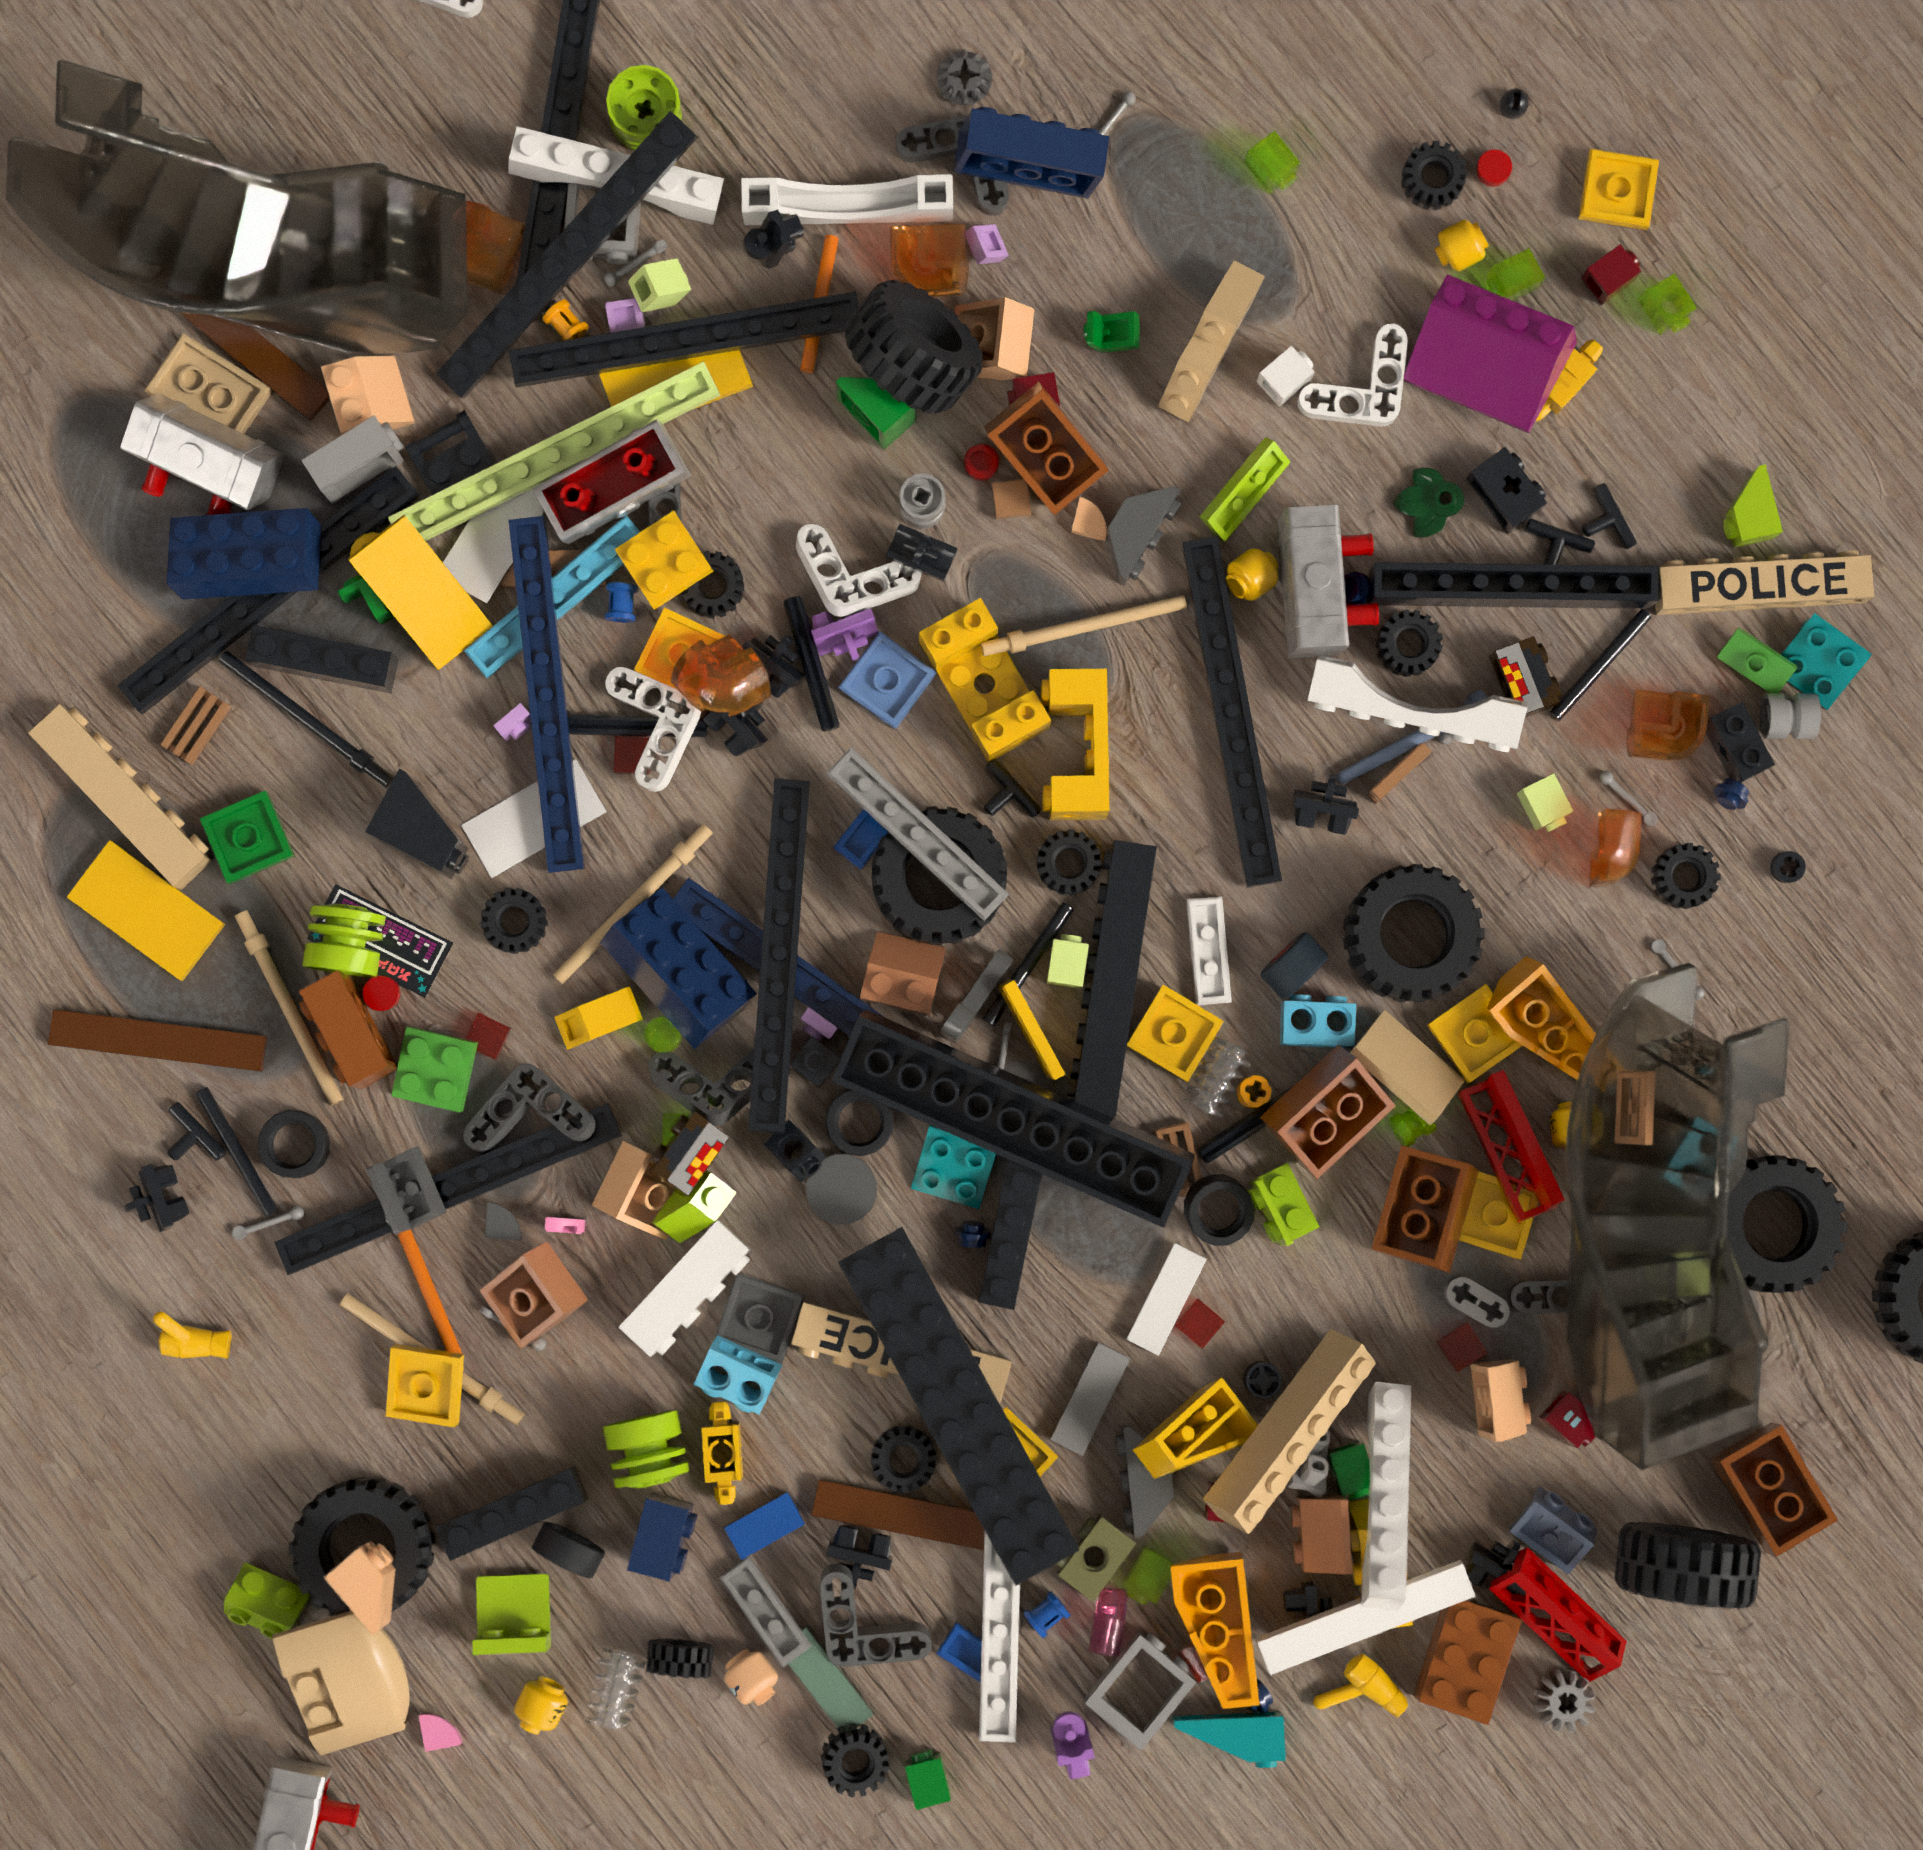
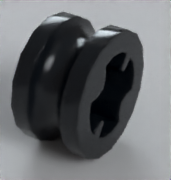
M1788 851L1774 856L1771 861L1770 870L1773 877L1779 882L1792 883L1803 877L1806 865L1800 854ZM1788 857V862L1794 861L1796 864V868L1792 869L1793 876L1788 877V873H1781L1780 867L1784 865V858Z

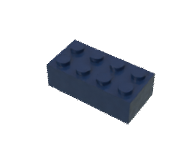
M990 107L972 108L958 134L953 172L1088 199L1104 177L1109 136L1102 135L1093 128H1081L1079 130L1068 128L1059 121L1043 123L1033 121L1031 117L1024 114L1008 116L998 114L995 109Z
M307 508L170 518L166 584L182 600L318 590L321 524Z
M663 888L615 922L600 941V944L694 1049L741 1013L757 994Z

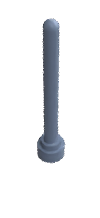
M1479 689L1467 696L1468 700L1463 702V706L1479 702L1487 697ZM1416 730L1339 771L1336 779L1340 784H1346L1435 736Z

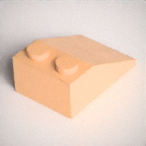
M1514 1359L1470 1363L1478 1436L1494 1442H1503L1526 1434V1425L1531 1424V1412L1529 1404L1523 1403L1522 1388H1527V1376L1524 1366L1519 1367V1361Z

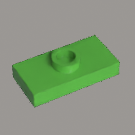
M1739 626L1717 655L1718 659L1769 693H1779L1797 669V665Z

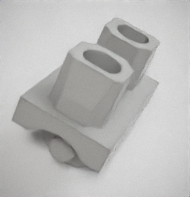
M1329 1431L1320 1438L1308 1454L1305 1462L1300 1465L1288 1481V1488L1307 1490L1319 1498L1325 1494L1326 1476L1328 1475L1329 1466L1327 1462L1328 1445L1330 1444Z

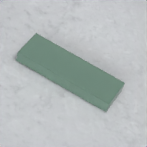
M806 1626L802 1631L812 1644V1647L788 1665L837 1728L843 1726L844 1730L847 1731L850 1730L849 1724L856 1723L858 1727L873 1715V1711L839 1667L832 1664L828 1659L826 1650Z

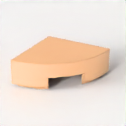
M1080 497L1071 533L1105 541L1107 528L1102 512L1091 501Z

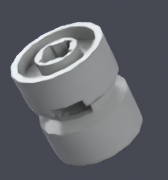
M922 473L911 476L901 486L899 494L900 510L906 523L919 529L931 528L938 524L945 511V492L940 481L932 475Z
M1786 693L1764 694L1760 706V729L1764 739H1786L1789 734L1794 739L1814 740L1817 738L1821 722V707L1817 694L1796 693L1792 699H1788Z

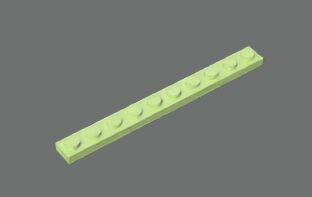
M699 363L388 517L392 524L402 515H405L422 538L427 541L551 479V476L567 470L626 437L637 428L640 429L656 419L664 424L721 395L705 363Z

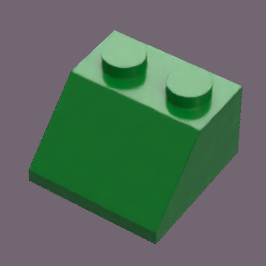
M840 377L835 381L838 401L884 450L915 423V409L908 407L907 403L903 401L899 402L894 399L892 394L876 385L877 382L872 378Z

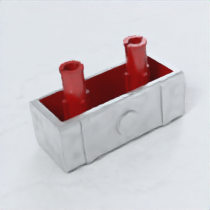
M160 393L135 403L120 446L121 450L150 463L144 484L141 487L147 494L157 497L163 496L170 473L212 493L213 496L205 515L229 514L233 504L245 510H250L266 502L271 496L285 456L284 453L267 446V443L240 433L187 407L186 404L174 401Z
M656 419L640 429L637 428L631 431L626 437L567 470L551 476V479L534 487L533 491L560 540L570 544L585 535L594 533L595 529L611 520L621 518L640 507V504L656 495L673 489L674 485L689 478L691 474L665 426Z
M1338 505L1286 508L1277 519L1279 533L1277 543L1281 560L1285 613L1284 636L1287 640L1288 658L1319 657L1320 655L1338 656L1349 647L1348 626L1378 625L1379 623L1377 603L1346 605L1343 556H1372L1374 551L1372 533L1341 535Z
M278 1757L272 1765L268 1785L265 1787L264 1803L253 1850H314L320 1824L326 1821L355 1828L360 1804L328 1799L326 1794L332 1767Z

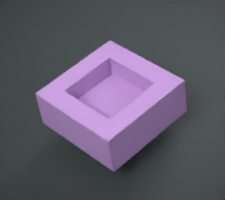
M996 224L972 226L964 232L970 252L977 264L997 263L1009 256Z
M636 298L605 303L610 333L645 327L643 312H641Z
M520 703L493 726L506 741L510 738L517 740L531 728L529 725L531 717L529 712Z
M809 1007L800 1018L806 1024L803 1031L819 1042L823 1037L831 1041L838 1032L836 1026Z

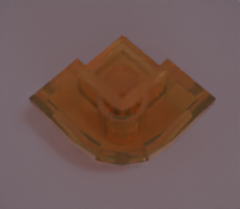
M463 201L448 235L446 253L449 264L456 274L465 281L501 295L514 264L512 258L524 232V223L493 212L489 206L472 201Z
M965 224L890 226L891 264L894 276H897L901 283L908 282L913 284L915 288L927 291L931 297L962 296L965 293L969 277V259H966Z
M730 634L709 645H706L701 639L689 647L677 661L671 676V683L700 712H703L704 709L714 712H728L730 717L769 699L771 695L770 681L759 656L752 647L744 650Z
M1636 689L1633 692L1631 723L1627 729L1626 744L1628 757L1667 762L1680 761L1692 755L1705 738L1710 695L1674 691L1671 694Z
M1604 809L1599 813L1597 849L1590 852L1589 887L1610 886L1628 876L1634 869L1640 853L1641 813L1620 809Z

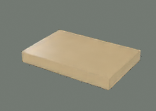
M182 333L144 390L150 396L160 393L174 401H180L186 404L187 407L245 434L273 392L269 386Z
M1385 1009L1350 1051V1054L1355 1056L1367 1071L1429 1125L1437 1120L1465 1081L1464 1078Z

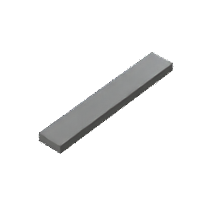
M852 747L826 773L983 921L1007 898L1009 893Z

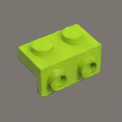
M244 1562L224 1599L223 1612L232 1622L241 1626H246L247 1624L260 1629L263 1635L272 1639L273 1634L294 1628L310 1595L308 1593L303 1595L298 1585Z

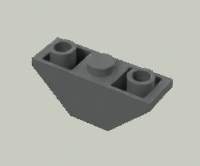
M1173 486L1126 498L1110 523L1106 537L1118 583L1125 586L1129 577L1136 580L1146 563L1141 560L1147 548L1153 551L1164 533L1159 530L1165 518L1171 521L1181 505V502L1177 500L1180 489Z
M1129 1425L1121 1426L1122 1434L1116 1435L1118 1457L1125 1456L1126 1471H1120L1122 1493L1128 1492L1130 1507H1123L1126 1529H1132L1134 1537H1142L1174 1497L1172 1473L1154 1479L1133 1451L1145 1438Z

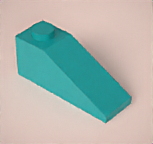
M1269 1711L1264 1714L1260 1712L1172 1715V1724L1175 1729L1247 1762H1255V1767L1272 1768L1277 1766V1761H1286L1284 1716L1280 1711Z

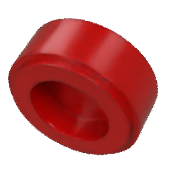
M1498 149L1488 150L1483 153L1476 165L1478 179L1490 187L1504 184L1512 172L1510 157Z
M976 444L968 449L964 457V468L971 478L985 481L996 474L999 467V457L994 448L987 444Z
M388 976L373 977L366 982L363 988V999L366 1005L375 1011H388L399 1002L401 994L399 985Z

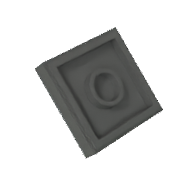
M738 1273L735 1276L716 1336L719 1335L782 1364L805 1295Z

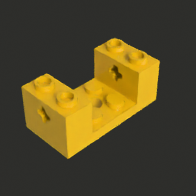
M979 598L920 631L919 643L989 763L991 760L1001 757L1049 730L1051 719L1035 691L1028 690L1007 651L983 656L980 643L999 639L995 621L982 599ZM986 675L993 679L995 686L991 692L982 694L975 689L974 681L979 676Z
M1050 669L1048 679H1042L1041 703L1043 706H1048L1049 716L1085 715L1083 725L1084 741H1090V749H1086V755H1084L1085 776H1051L1049 785H1044L1042 790L1043 812L1049 811V821L1106 820L1109 813L1107 669Z

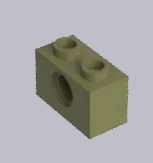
M1099 1514L1096 1520L1089 1517L1079 1530L1078 1535L1082 1537L1077 1544L1079 1551L1056 1563L1060 1566L1057 1571L1058 1576L1092 1602L1137 1544L1134 1539L1101 1514ZM1098 1546L1103 1550L1104 1556L1100 1563L1090 1565L1084 1561L1083 1555L1088 1547Z

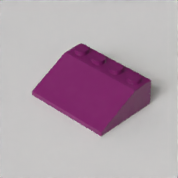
M1447 274L1430 305L1404 373L1403 381L1529 433L1577 344L1575 327Z

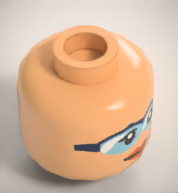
M745 1649L725 1665L727 1672L724 1675V1681L741 1704H751L755 1701L757 1706H760L775 1694L772 1687L776 1684L778 1675L760 1651L750 1652L748 1649Z

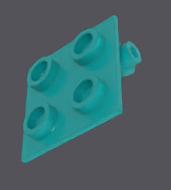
M1814 613L1810 619L1807 618L1802 624L1799 633L1781 655L1797 665V669L1788 682L1805 694H1817L1820 705L1828 710L1872 656V653Z
M929 1125L911 1189L979 1209L996 1154Z

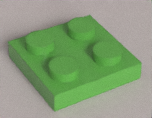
M407 1026L391 1096L459 1113L463 1112L478 1042Z

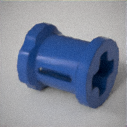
M607 583L606 590L609 591L608 612L605 613L604 619L620 623L635 622L633 600L634 594L638 592V586L629 583Z
M1053 1591L1048 1592L1047 1598L1033 1610L1023 1612L1026 1619L1043 1639L1047 1636L1046 1631L1062 1618L1067 1619L1071 1616Z

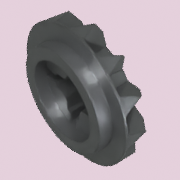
M966 49L957 53L951 52L943 62H940L937 84L940 92L947 100L957 105H972L979 102L987 95L991 88L992 72L989 62H986L979 52L972 53ZM963 65H966L969 75H974V78H969L966 89H963L961 79L955 78V75H960Z

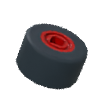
M1303 932L1267 964L1260 973V976L1282 999H1286L1305 984L1322 967L1329 956L1307 932Z

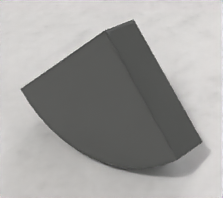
M487 1203L485 1238L522 1240L521 1227L515 1216L500 1204Z

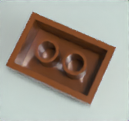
M1039 381L984 426L989 438L1054 515L1109 471L1105 461Z
M337 970L299 991L303 998L299 1005L309 1021L313 1019L320 1030V1032L316 1033L317 1040L325 1052L330 1051L337 1063L332 1065L342 1084L347 1083L349 1087L362 1090L397 1071L398 1065L350 975Z
M1337 1045L1271 1106L1260 1119L1297 1163L1318 1179L1395 1107V1104L1360 1061Z
M1401 1145L1372 1250L1383 1255L1450 1273L1479 1169L1465 1162Z
M1771 1422L1710 1458L1764 1552L1777 1557L1838 1521L1781 1424Z
M1469 1599L1441 1609L1413 1696L1421 1703L1489 1726L1522 1620L1513 1614Z

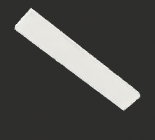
M986 1532L984 1537L979 1741L1016 1742L1020 1584L1014 1585Z
M1461 1560L1406 1580V1601L1398 1611L1361 1607V1597L1257 1637L1256 1640L1268 1671L1272 1675L1473 1598L1475 1594Z

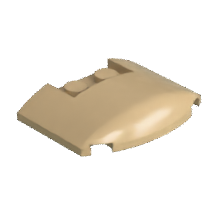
M351 1610L273 1634L272 1639L283 1677L287 1678L308 1729V1738L320 1756L405 1730L410 1698L408 1678L398 1650L383 1629L372 1635Z

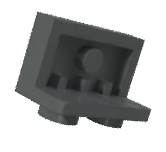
M419 1147L411 1148L383 1163L367 1168L371 1187L379 1198L384 1210L385 1219L391 1226L394 1234L414 1229L447 1213Z

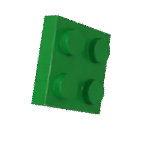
M266 790L200 818L224 878L229 885L296 857L270 795Z

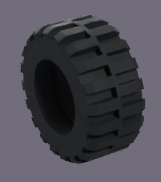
M888 280L877 284L847 321L845 331L846 344L848 349L852 351V357L855 362L862 366V371L868 377L877 382L876 385L892 394V397L897 401L907 403V406L912 409H921L924 413H940L951 409L982 370V351L978 349L979 343L975 337H972L970 334L971 330L967 325L963 324L958 319V316L952 310L947 309L939 299H934L927 291L921 288L917 289L908 282L901 283L899 280Z
M937 806L926 807V810L920 811L1004 890L1006 889L1007 863L1004 859L1003 849L1000 842L993 836V831L986 824H981L977 821V817L970 813L964 814L958 812V808L948 806L947 809H937ZM889 832L882 836L872 861L871 880L873 893L881 913L899 933H904L911 937V940L919 943L922 941L940 946L944 943L955 944L979 933L995 917L1001 904L985 921L963 901L947 909H932L920 904L909 892L905 879L906 868L913 855Z
M1411 864L1407 867H1402L1401 865L1379 874L1360 890L1359 894L1352 900L1348 908V916L1344 920L1345 938L1343 939L1344 950H1348L1350 956L1348 962L1351 968L1357 970L1360 975L1358 979L1365 986L1369 984L1375 989L1374 992L1382 997H1391L1393 1001L1403 1003L1414 1001V1003L1437 998L1452 991L1474 970L1473 965L1480 959L1483 950L1480 948V943L1484 939L1485 928L1480 927L1479 919L1483 918L1480 907L1475 908L1472 899L1475 897L1469 889L1465 891L1459 885L1461 881L1454 875L1449 877L1443 874V869L1434 866L1425 868L1423 864ZM1420 901L1429 905L1440 916L1446 931V941L1442 952L1433 962L1421 967L1404 966L1394 961L1384 949L1380 937L1381 923L1386 913L1398 903Z
M1781 1155L1761 1156L1733 1164L1732 1169L1723 1171L1717 1177L1719 1182L1707 1195L1709 1198L1707 1205L1701 1206L1700 1216L1705 1217L1704 1226H1699L1701 1237H1706L1708 1243L1704 1249H1708L1709 1257H1714L1717 1262L1715 1267L1721 1274L1729 1275L1731 1277L1730 1281L1739 1286L1748 1287L1753 1291L1769 1293L1795 1292L1804 1289V1286L1807 1284L1814 1285L1822 1279L1821 1274L1824 1271H1831L1836 1264L1833 1257L1836 1253H1842L1845 1245L1844 1242L1840 1241L1841 1233H1847V1222H1841L1840 1212L1846 1210L1843 1201H1837L1834 1196L1838 1191L1834 1184L1826 1182L1823 1179L1824 1173L1817 1167H1809L1806 1165V1161L1798 1158H1787ZM1767 1190L1786 1193L1797 1204L1802 1216V1234L1798 1244L1788 1255L1780 1258H1767L1757 1254L1748 1244L1743 1231V1215L1749 1201L1756 1194Z
M1923 1232L1914 1234L1911 1239H1903L1896 1244L1897 1250L1895 1252H1888L1882 1262L1886 1266L1884 1270H1877L1874 1281L1880 1283L1878 1291H1872V1302H1878L1879 1311H1875L1874 1315L1877 1323L1884 1324L1886 1329L1882 1333L1886 1339L1897 1344L1896 1350L1905 1356H1911L1914 1358V1361L1923 1364V1316L1918 1304V1292L1923 1280Z
M364 1477L353 1478L323 1490L316 1495L312 1502L307 1503L301 1511L302 1516L300 1520L295 1522L292 1533L295 1534L294 1541L289 1543V1554L294 1557V1563L290 1567L292 1575H298L301 1581L298 1588L302 1594L308 1593L313 1598L311 1604L319 1610L322 1608L329 1610L330 1616L351 1611L324 1577L336 1568L330 1553L331 1535L341 1521L352 1515L368 1514L375 1516L386 1524L393 1535L396 1554L392 1564L395 1568L392 1612L409 1601L426 1581L429 1575L427 1571L429 1566L433 1564L435 1553H432V1544L435 1543L434 1532H430L428 1526L431 1520L428 1513H423L418 1505L421 1502L414 1495L409 1496L404 1492L405 1488L399 1484H389L385 1482L386 1479L377 1477L372 1479H365Z
M1629 1522L1619 1532L1615 1581L1618 1587L1624 1591H1630L1632 1594L1643 1595L1652 1599L1711 1608H1749L1757 1598L1761 1549L1756 1541L1730 1533L1674 1524Z

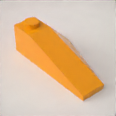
M1525 956L1499 979L1487 1010L1508 1037L1595 1092L1616 1075L1617 1070L1622 1069L1543 963Z
M1241 1552L1204 1555L1170 1565L1174 1603L1222 1708L1259 1705L1244 1562Z

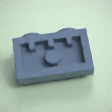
M1538 1487L1534 1492L1533 1500L1511 1524L1510 1532L1569 1574L1595 1545L1597 1528L1586 1515L1576 1513L1567 1507L1562 1498L1552 1491L1547 1492L1543 1488Z

